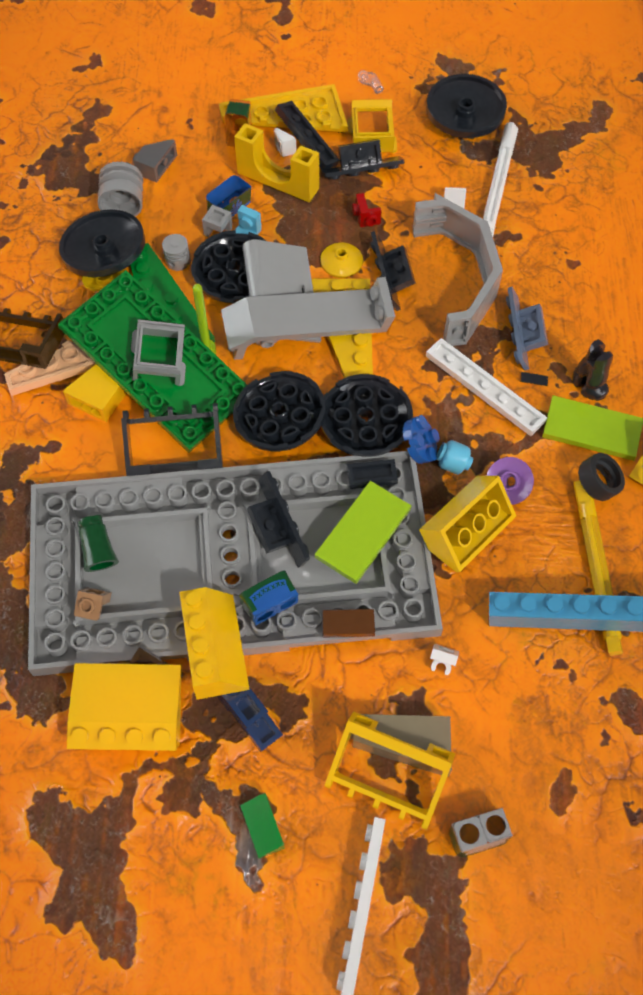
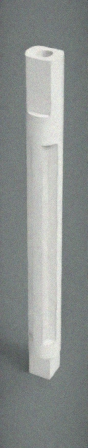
M513 122L506 123L483 216V219L488 221L492 237L518 133V128Z

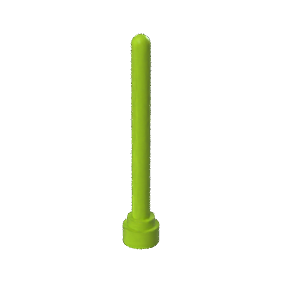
M195 284L193 286V295L201 341L216 355L215 343L210 340L202 286Z

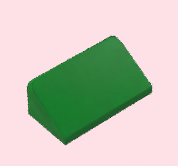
M266 793L260 794L240 805L259 859L285 849Z

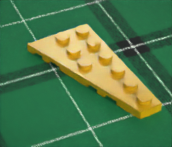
M335 84L240 99L251 102L252 126L288 128L275 112L278 104L293 101L315 130L348 132V124ZM229 101L219 103L223 123ZM238 118L235 120V124H248V122L243 118Z
M312 279L313 292L370 289V279ZM372 333L327 336L344 378L358 374L373 375Z

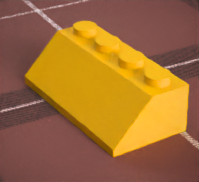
M476 476L424 524L419 531L428 550L455 572H460L516 517V514L500 476Z
M207 587L179 592L192 684L196 699L250 690L233 595Z

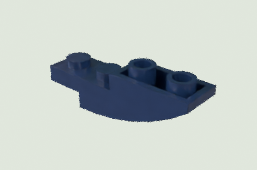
M250 687V690L217 696L225 708L230 710L260 752L283 735L267 714L268 710Z

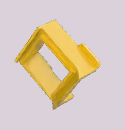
M392 99L352 100L351 117L348 118L347 122L348 133L352 135L353 143L379 139L381 152L396 153L397 139L394 135ZM387 111L388 132H359L357 112Z

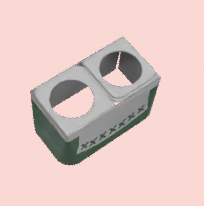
M503 808L452 823L449 830L454 851L459 857H467L502 846L513 836ZM498 815L502 818L505 831L501 835L496 836L488 832L486 821L490 816ZM470 823L478 828L479 839L475 843L467 844L460 838V828L464 824Z

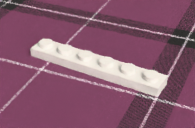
M442 338L426 351L428 359L529 436H532L546 422L547 417Z
M375 817L373 825L367 824L364 841L370 843L368 853L362 852L359 866L360 870H364L362 882H356L354 899H358L359 902L357 911L351 910L348 928L353 929L351 941L345 940L342 959L347 960L346 971H339L336 990L342 991L341 995H354L386 820Z

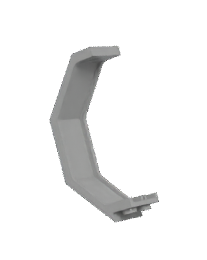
M435 193L434 200H424L415 204L412 230L414 237L442 234L475 254L484 283L468 310L447 314L443 340L451 346L467 344L496 299L503 268L488 221Z

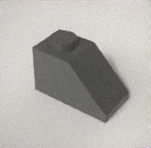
M170 139L144 145L134 155L133 164L141 171L144 178L156 183L177 157L175 140Z

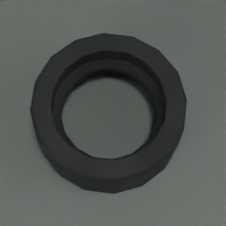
M594 454L579 466V480L585 491L594 499L606 501L621 493L624 489V474L619 464L608 454ZM596 469L603 474L607 485L599 478Z

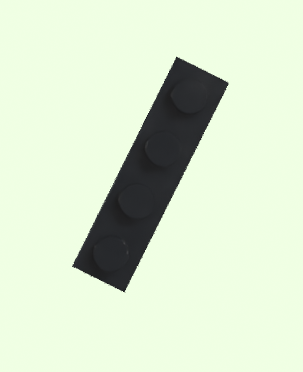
M289 101L278 104L275 112L301 145L319 152V167L321 170L324 171L336 167L340 160L294 102Z

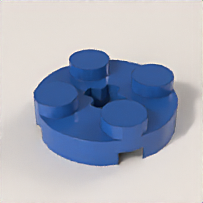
M423 415L407 420L403 427L404 441L409 440L410 448H407L412 459L418 464L435 461L437 459V442L440 440L438 431L432 429Z

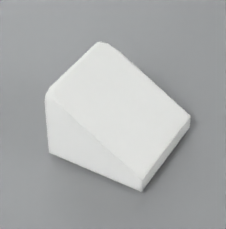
M275 128L274 141L280 155L286 157L296 152V139L281 129Z
M445 187L444 198L464 208L466 188Z

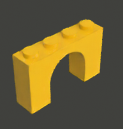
M244 123L234 137L238 174L310 203L319 190V152L300 145L290 159L291 170L284 169L276 165L266 154L263 130Z

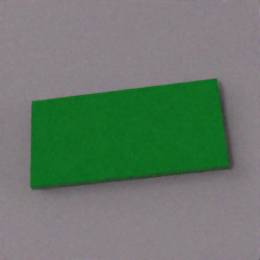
M127 270L58 323V327L143 409L149 408L151 417L168 416V407L173 406L174 415L192 414L191 405L193 404L197 405V413L213 412L212 404L218 402L219 423L221 425L233 414L236 399L247 386L238 375L186 326L184 329L182 362L186 365L184 384L182 386L175 385V377L139 373L138 379L134 381L133 366L135 354L131 351L132 333L134 330H137L138 320L174 324L183 323ZM142 335L140 362L176 366L178 338ZM213 417L157 422L188 453L214 431Z

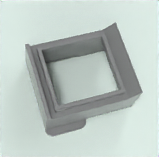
M138 320L137 330H134L132 333L131 351L135 354L133 366L134 381L138 379L139 373L175 377V385L182 386L184 384L186 365L182 362L185 325ZM142 335L178 338L176 366L140 362Z

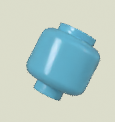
M450 440L447 443H442L436 460L439 461V466L442 469L458 475L464 469L469 470L473 457L470 456L471 449L468 446Z

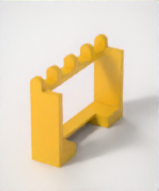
M353 712L347 721L325 787L330 789L333 781L350 788L348 797L353 798L355 791L375 799L373 807L378 809L380 802L400 809L399 819L404 820L406 812L423 819L422 828L427 830L452 766L455 753L431 743L427 751L376 730L378 721ZM351 733L443 771L429 808H420L341 774L338 769Z

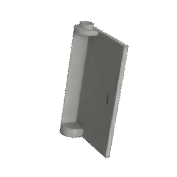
M249 240L243 244L249 297L314 293L306 247L262 240ZM321 337L298 338L288 340L320 343ZM278 340L259 341L256 343L261 345V347L269 348Z

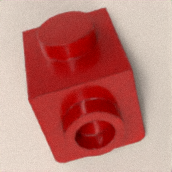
M364 193L356 194V201L352 204L353 215L358 217L360 227L381 224V208L368 209Z

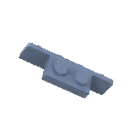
M511 286L508 287L509 296H506L508 308L511 309V314L508 315L511 326L514 327L511 337L514 345L517 347V351H514V357L517 364H521L524 370H528L527 351L548 345L543 309L540 304L520 310L519 298Z

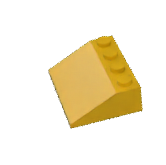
M75 663L67 721V749L176 751L180 745L182 664Z

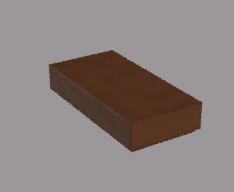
M374 609L323 610V638L375 637Z

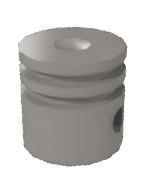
M180 234L167 236L162 242L167 267L175 271L187 268L191 261L187 239Z

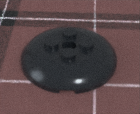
M236 230L221 232L209 237L199 245L194 253L191 272L195 284H200L203 293L208 297L224 303H235L245 297H249L242 246L249 240H266L254 233L242 234L236 233Z
M291 371L269 373L270 376L259 381L257 379L253 380L241 391L234 405L233 420L239 435L255 448L271 452L287 451L303 445L318 432L325 418L326 402L319 386L311 378Z
M372 374L353 375L335 383V386L324 395L326 414L321 428L327 439L336 448L347 454L361 457L379 456L394 450L404 441L403 427L407 420L413 418V409L406 393L401 388L398 389L395 385L391 384L389 379ZM363 417H368V418H370V419H368V421H366L365 419H362V418H363Z

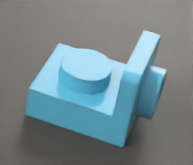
M241 205L238 209L239 225L235 229L236 233L248 234V232L258 235L262 230L260 212Z

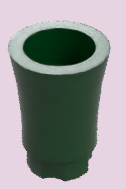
M94 515L80 519L78 522L80 530L78 532L83 551L84 571H101L118 564L119 560L111 545L102 516Z

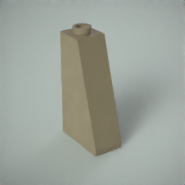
M361 714L378 721L376 730L426 751L431 743L451 752L450 716ZM351 733L350 739H353L354 748L442 775L443 771Z

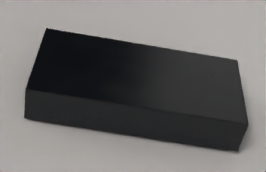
M395 459L347 464L350 489L365 488L370 481L378 486L398 484Z

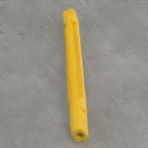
M580 480L575 481L573 486L595 595L613 596L594 498L585 491ZM602 630L610 656L623 654L620 640L622 638L621 631Z

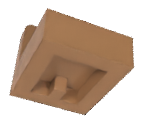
M89 587L79 590L74 616L95 621L99 620L102 605L110 602L112 592Z

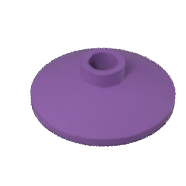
M505 457L497 460L489 468L486 475L500 476L512 505L524 501L533 489L534 476L531 468L527 463L515 457ZM511 477L515 478L513 486L508 485V479Z

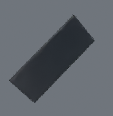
M521 372V382L548 386V376Z

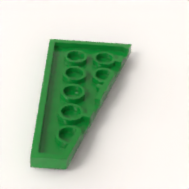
M145 243L142 253L131 264L133 277L201 340L196 310L151 246ZM209 330L210 340L215 342V337Z

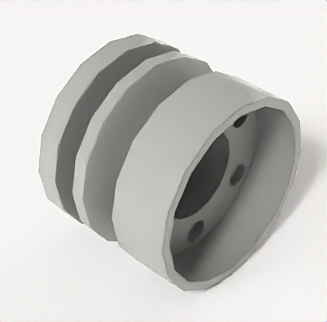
M125 162L106 164L99 173L97 201L99 209L121 210L136 217L143 207V175L141 171L134 165Z

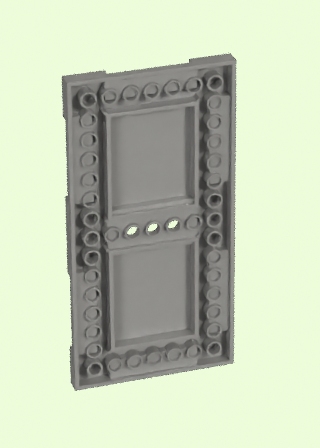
M401 451L373 457L345 456L31 485L29 672L32 676L74 672L75 663L128 664L140 646L162 660L187 658V661H189L179 592L203 587L233 595L243 655L290 651L289 648L372 639L390 638L391 641L441 636L443 627L431 553L419 531L426 522L416 462L408 451ZM395 459L398 484L380 487L412 505L411 510L358 583L355 584L317 560L315 553L364 490V488L350 489L347 464ZM270 471L272 477L277 480L279 492L288 504L290 516L298 525L302 542L309 549L310 560L302 567H297L288 546L266 554L247 512L249 506L266 501V497L258 482L265 472ZM101 515L119 563L101 571L86 572L84 571V558L78 532L80 530L78 522L87 516ZM226 530L236 532V535L231 539H226L222 536ZM228 552H235L238 555L237 559L231 562L226 561L224 556ZM285 570L298 593V603L255 625L240 604L239 595L246 589ZM229 575H237L240 578L233 585L226 582V578ZM89 587L112 592L110 602L102 605L99 620L95 621L74 616L79 590ZM374 609L375 637L323 638V610Z

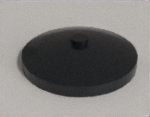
M455 74L441 79L430 89L426 103V111L430 121L442 132L460 138H477L492 133L502 124L507 109V101L503 91L491 80L474 74Z
M100 210L79 218L66 229L59 243V252L65 266L75 274L84 277L108 276L127 268L140 256L145 246V233L140 221L134 215L121 210Z

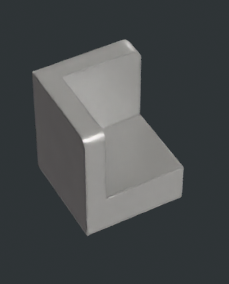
M214 205L210 207L202 219L204 236L209 237L213 230L222 232L223 230L231 231L233 228L231 212Z

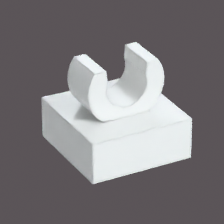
M434 644L430 657L434 659L431 670L435 671L436 665L443 663L446 666L445 675H448L451 671V665L456 666L459 651Z

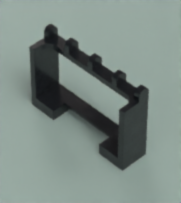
M218 402L212 404L213 412L197 413L196 404L191 405L192 414L174 415L173 406L168 407V416L150 417L149 408L144 409V418L129 419L128 410L122 411L123 418H121L126 476L223 468ZM213 417L216 459L133 466L129 425Z

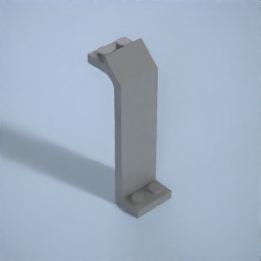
M378 277L373 287L367 290L245 297L221 309L228 348L230 352H233L234 360L243 359L247 347L255 342L387 332L395 318L386 277Z

